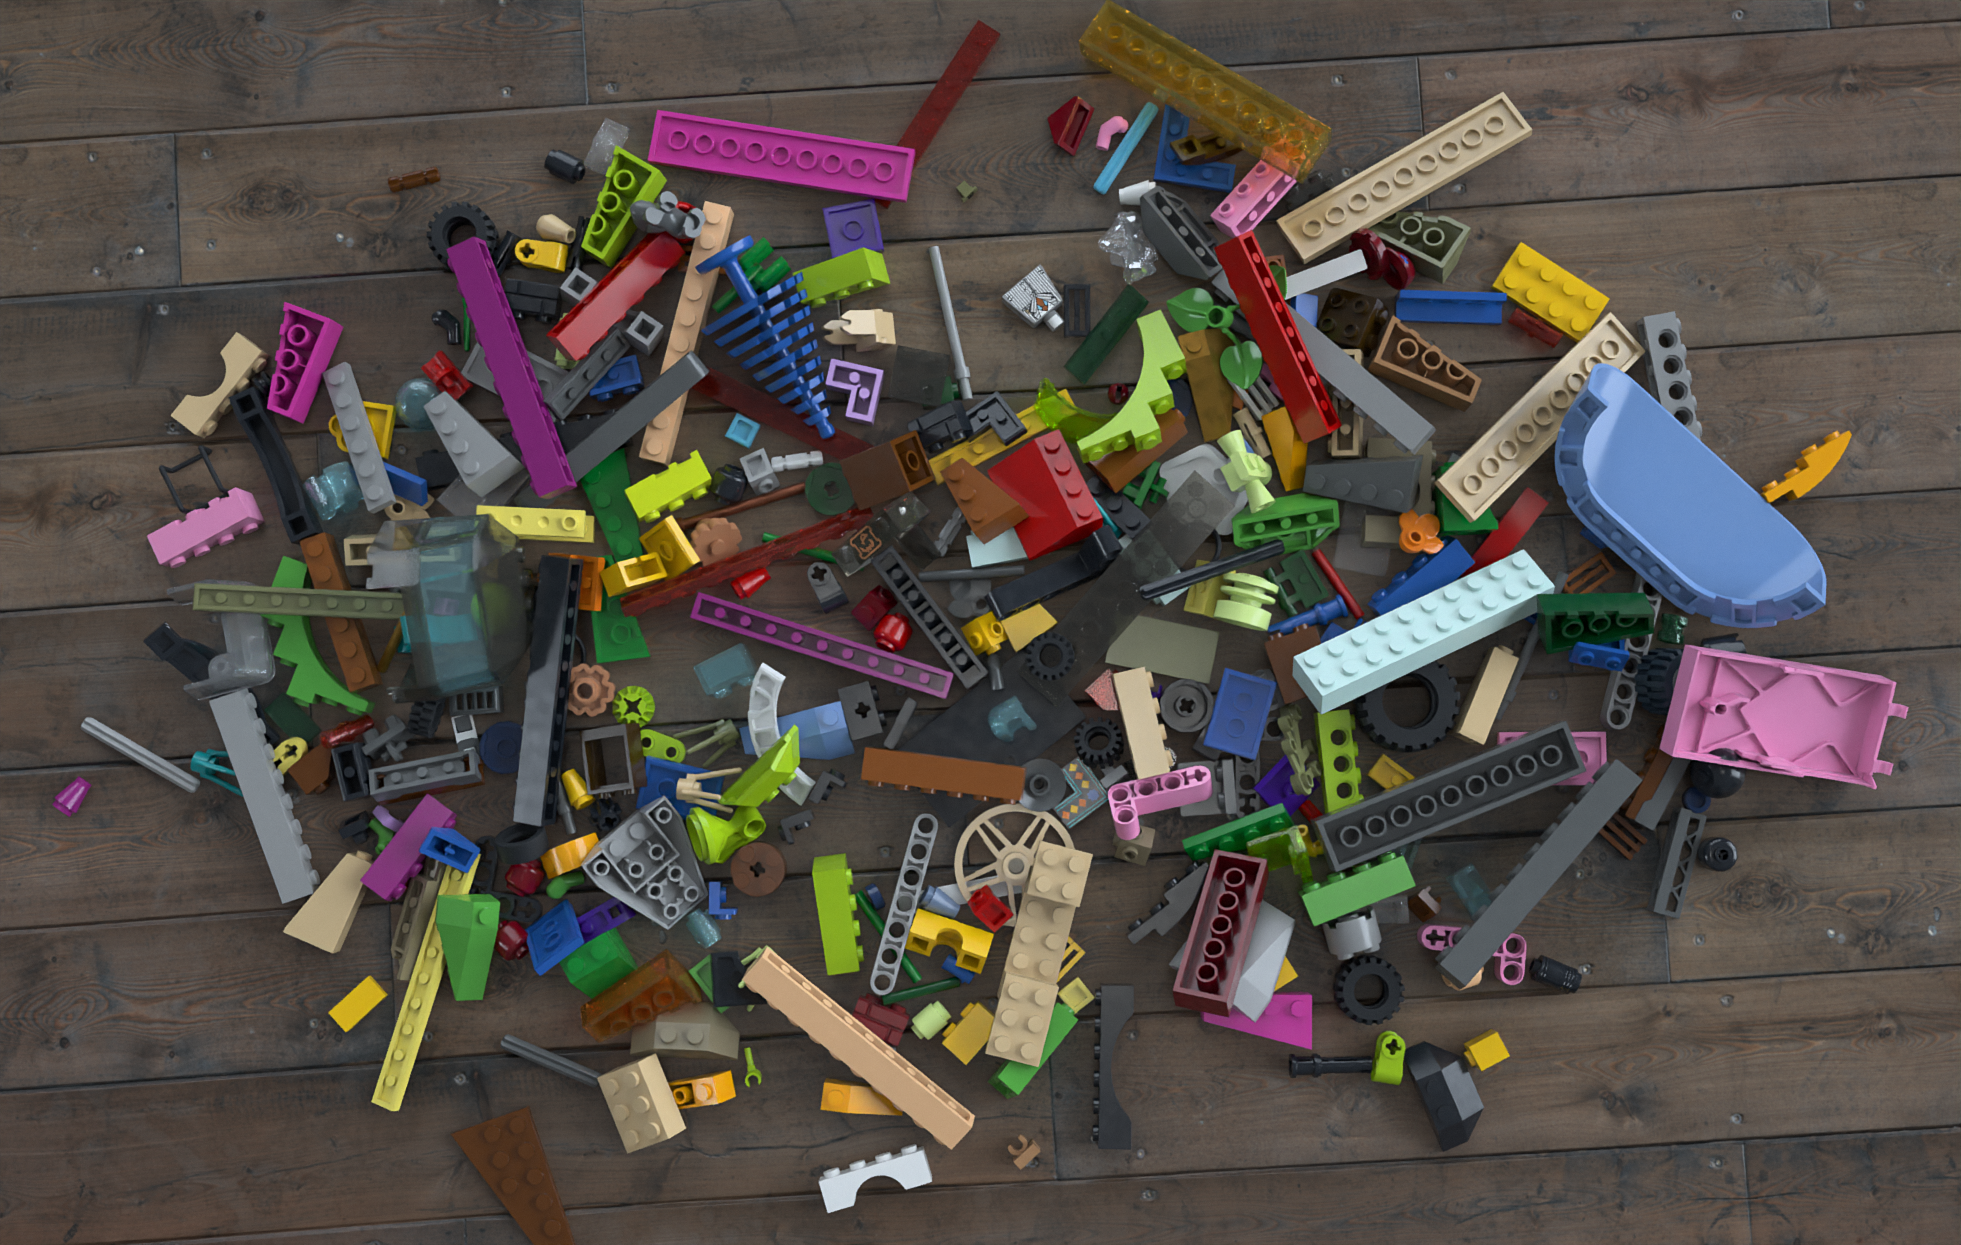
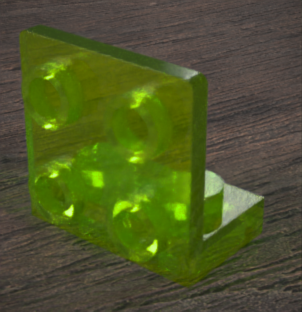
M1297 825L1280 829L1278 832L1264 837L1254 838L1246 843L1248 856L1267 859L1268 871L1291 865L1294 875L1299 874L1303 884L1313 881L1308 850Z

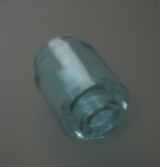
M698 908L686 916L689 920L685 924L697 944H701L704 949L723 938L719 933L721 929L712 915L709 914L708 909L702 912Z

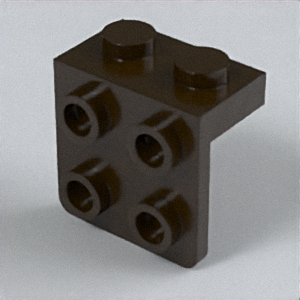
M1332 288L1317 321V329L1331 341L1351 346L1353 349H1360L1364 357L1369 358L1372 350L1377 346L1378 335L1382 326L1387 321L1389 309L1376 297L1340 288Z

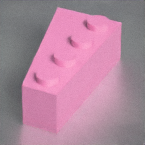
M235 487L228 491L229 497L221 499L217 497L209 501L210 507L208 509L193 510L186 514V521L175 520L147 535L159 564L171 568L179 567L186 563L185 559L193 555L199 557L211 551L210 547L217 544L222 546L235 540L234 536L242 532L243 534H249L258 530V525L264 523L265 520L253 494Z

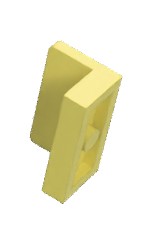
M1197 560L1195 568L1210 562ZM1223 574L1191 585L1184 611L1213 618L1217 600H1229L1230 595L1220 591L1221 586L1232 587L1233 584L1225 582Z

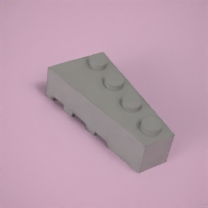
M446 391L423 406L466 486L480 497H483L525 468L510 451Z

